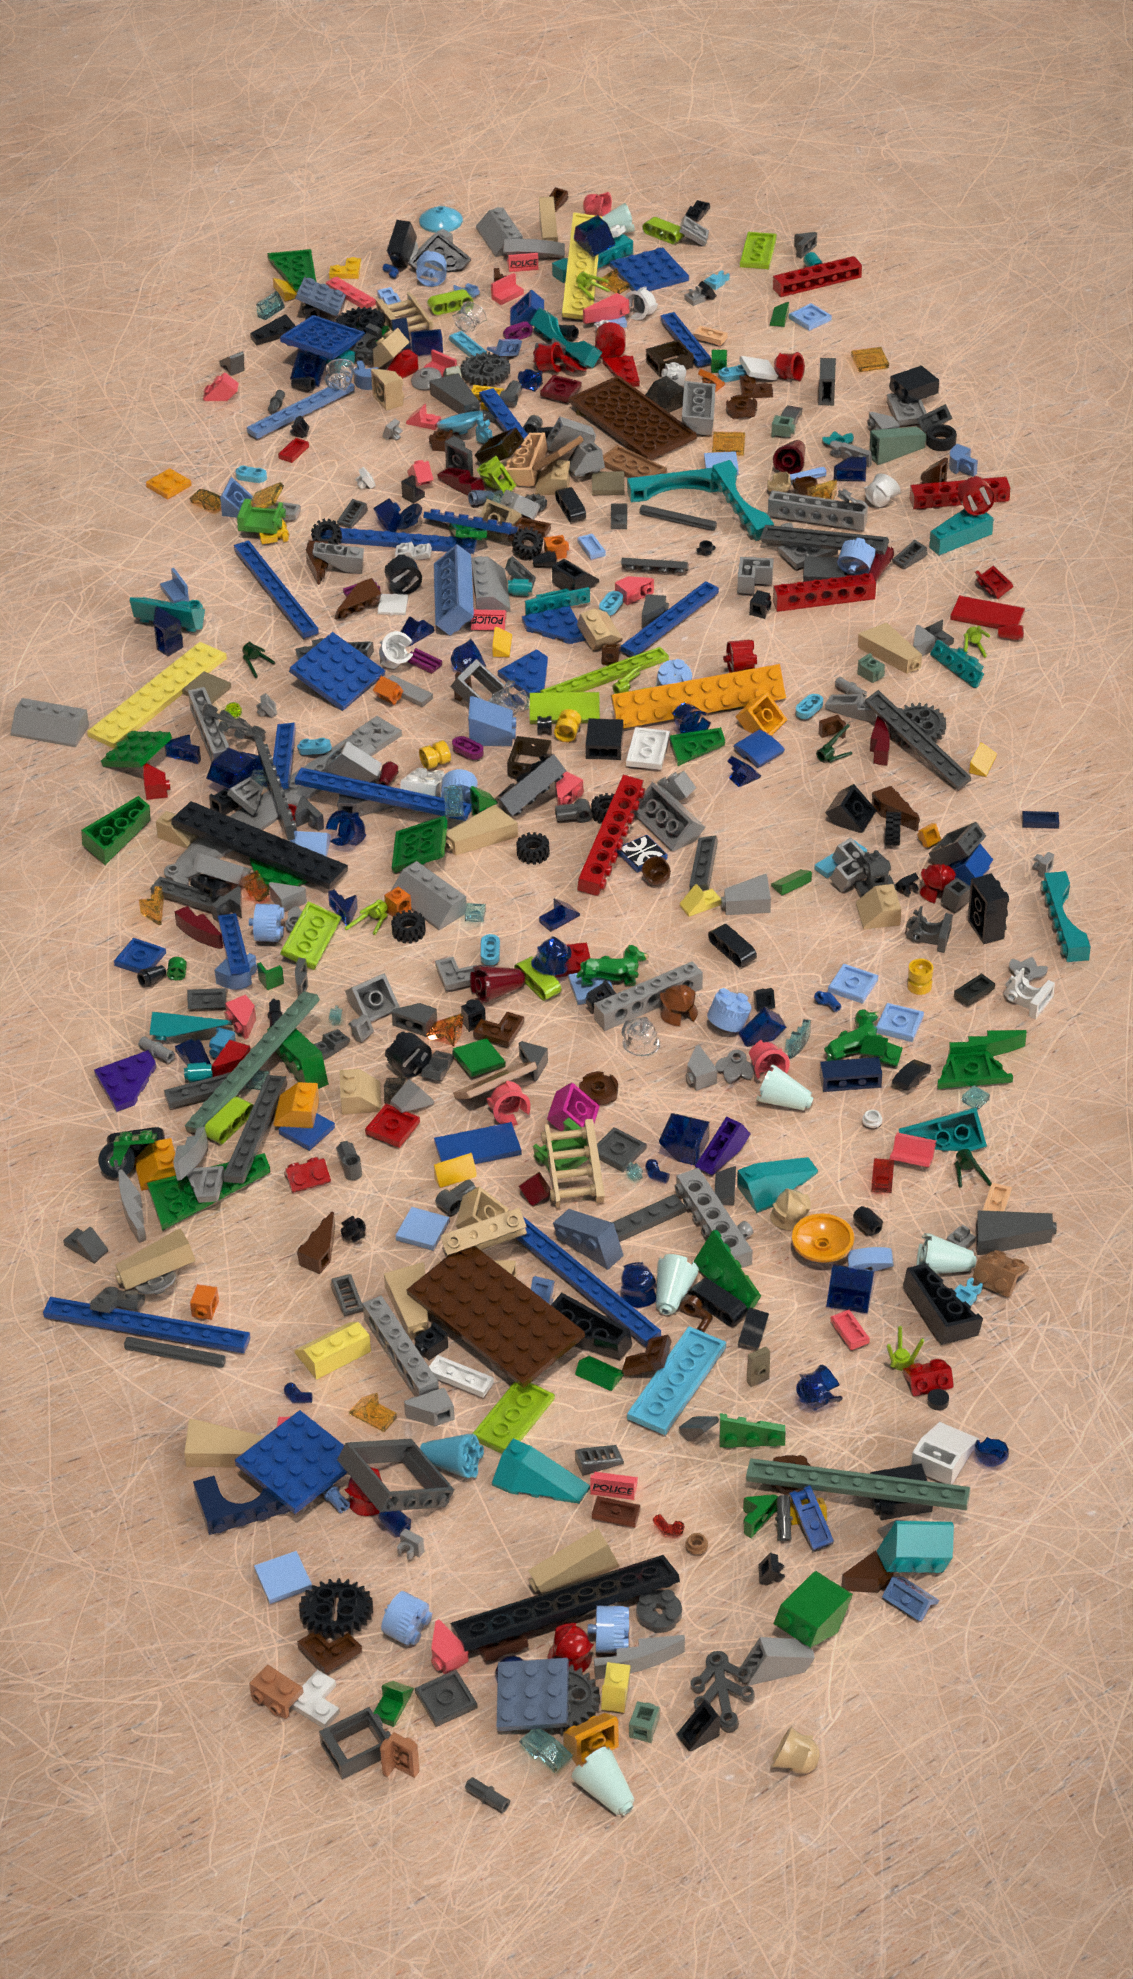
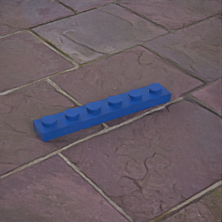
M675 312L660 315V321L675 340L679 339L693 353V362L697 367L711 363L709 354Z
M494 388L479 392V398L504 431L516 427L524 439L527 437L526 431Z
M433 508L430 511H424L423 516L426 519L506 534H516L518 528L512 526L510 522L499 524L494 519L483 521L482 517L473 516V518H469L467 514L456 516L454 512L445 511V513H440L439 509Z
M295 722L277 724L273 763L283 790L288 789L290 783L296 731Z
M237 914L219 915L218 923L230 973L241 975L245 972H250Z

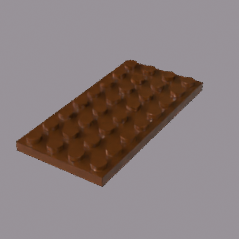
M619 375L569 397L571 405L633 452L649 460H653L697 439V433Z
M476 1246L448 1255L406 1289L408 1296L523 1389L585 1337V1332Z

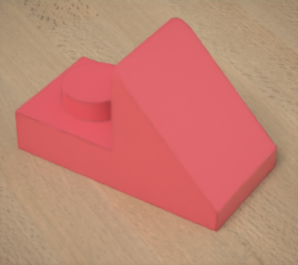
M425 403L411 414L406 424L436 430L437 422L441 420V416L427 414Z

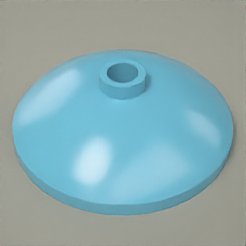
M446 206L430 208L423 212L419 218L420 226L434 233L441 229L451 232L459 228L463 222V217L457 210Z
M472 411L454 415L437 422V427L447 432L453 430V432H458L459 435L468 433V429L477 424V419L481 416L483 417V412Z

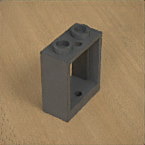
M477 659L450 686L468 704L470 703V696L482 699L465 683L472 675L493 694L488 702L494 703L496 701L498 703L505 696L503 692L507 688Z
M974 822L947 833L928 854L935 864H945L946 866L968 857L985 839L986 835L978 823Z
M370 1707L319 1731L320 1744L342 1780L381 1761L380 1746L386 1738L388 1739L391 1736L389 1731L385 1732L380 1716L377 1713L374 1714ZM369 1727L379 1744L347 1759L337 1742Z

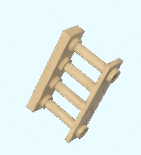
M407 292V300L389 305L385 304L382 299L376 300L377 311L380 310L385 318L384 324L389 326V330H392L391 320L414 314L415 316L407 318V323L420 321V324L408 326L409 332L425 329L429 335H432V328H434L432 319L427 316L410 292ZM407 306L409 307V309H405V310H401V311H396V312L391 311V310H395V309H399V308H403V307H407Z
M593 1119L585 1120L584 1127H581V1129L550 1133L549 1124H546L544 1132H541L542 1144H546L553 1188L549 1190L550 1200L555 1202V1208L560 1207V1198L591 1195V1197L595 1196L596 1203L604 1202L605 1193ZM579 1137L586 1139L587 1146H584V1148L553 1152L551 1141ZM583 1156L589 1158L590 1165H587L586 1168L556 1171L554 1160ZM587 1175L592 1177L593 1184H590V1187L558 1189L557 1179Z
M519 1207L441 1235L442 1244L447 1256L473 1246L484 1250L526 1235L525 1228L527 1226Z

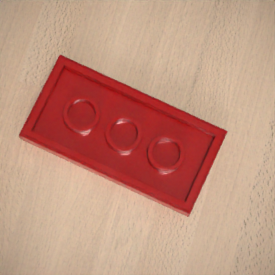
M959 595L950 615V620L998 629L999 627L1018 623L1020 625L1025 608Z

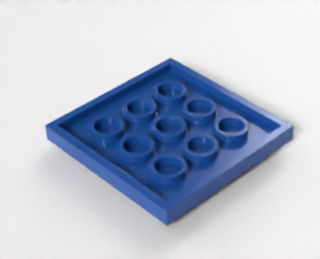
M663 247L610 261L612 270L631 291H637L642 287H646L648 291H653L689 281V275Z
M312 315L280 336V342L285 343L287 346H294L302 351H308L314 355H320L326 359L333 360L360 341L365 332Z
M331 632L290 667L289 672L343 711L375 684L381 676H384L386 670L334 632Z
M301 1410L235 1459V1465L294 1514L347 1474V1471L337 1461L344 1445Z

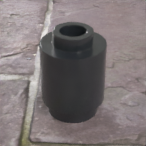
M861 1206L854 1212L853 1218L855 1223L868 1235H876L882 1230L883 1220L870 1208Z

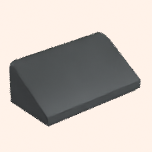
M736 1166L716 1172L715 1194L723 1205H734Z

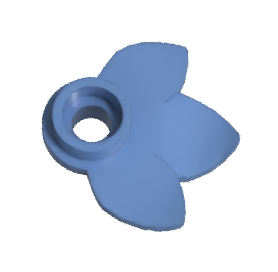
M467 283L465 287L453 285V291L465 289L471 297H476V295L480 294L479 287L470 283Z

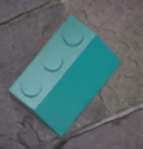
M895 1521L877 1549L886 1572L943 1573L953 1558L954 1524L953 1522Z

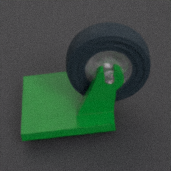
M152 1130L140 1131V1134L132 1135V1132H121L119 1136H116L114 1142L108 1143L100 1151L98 1157L100 1169L112 1178H119L118 1170L121 1169L126 1175L129 1174L135 1164V1155L130 1145L155 1143L157 1133H152Z

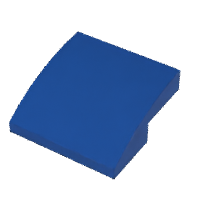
M760 729L733 746L743 759L748 757L757 768L781 755L785 750L777 740Z

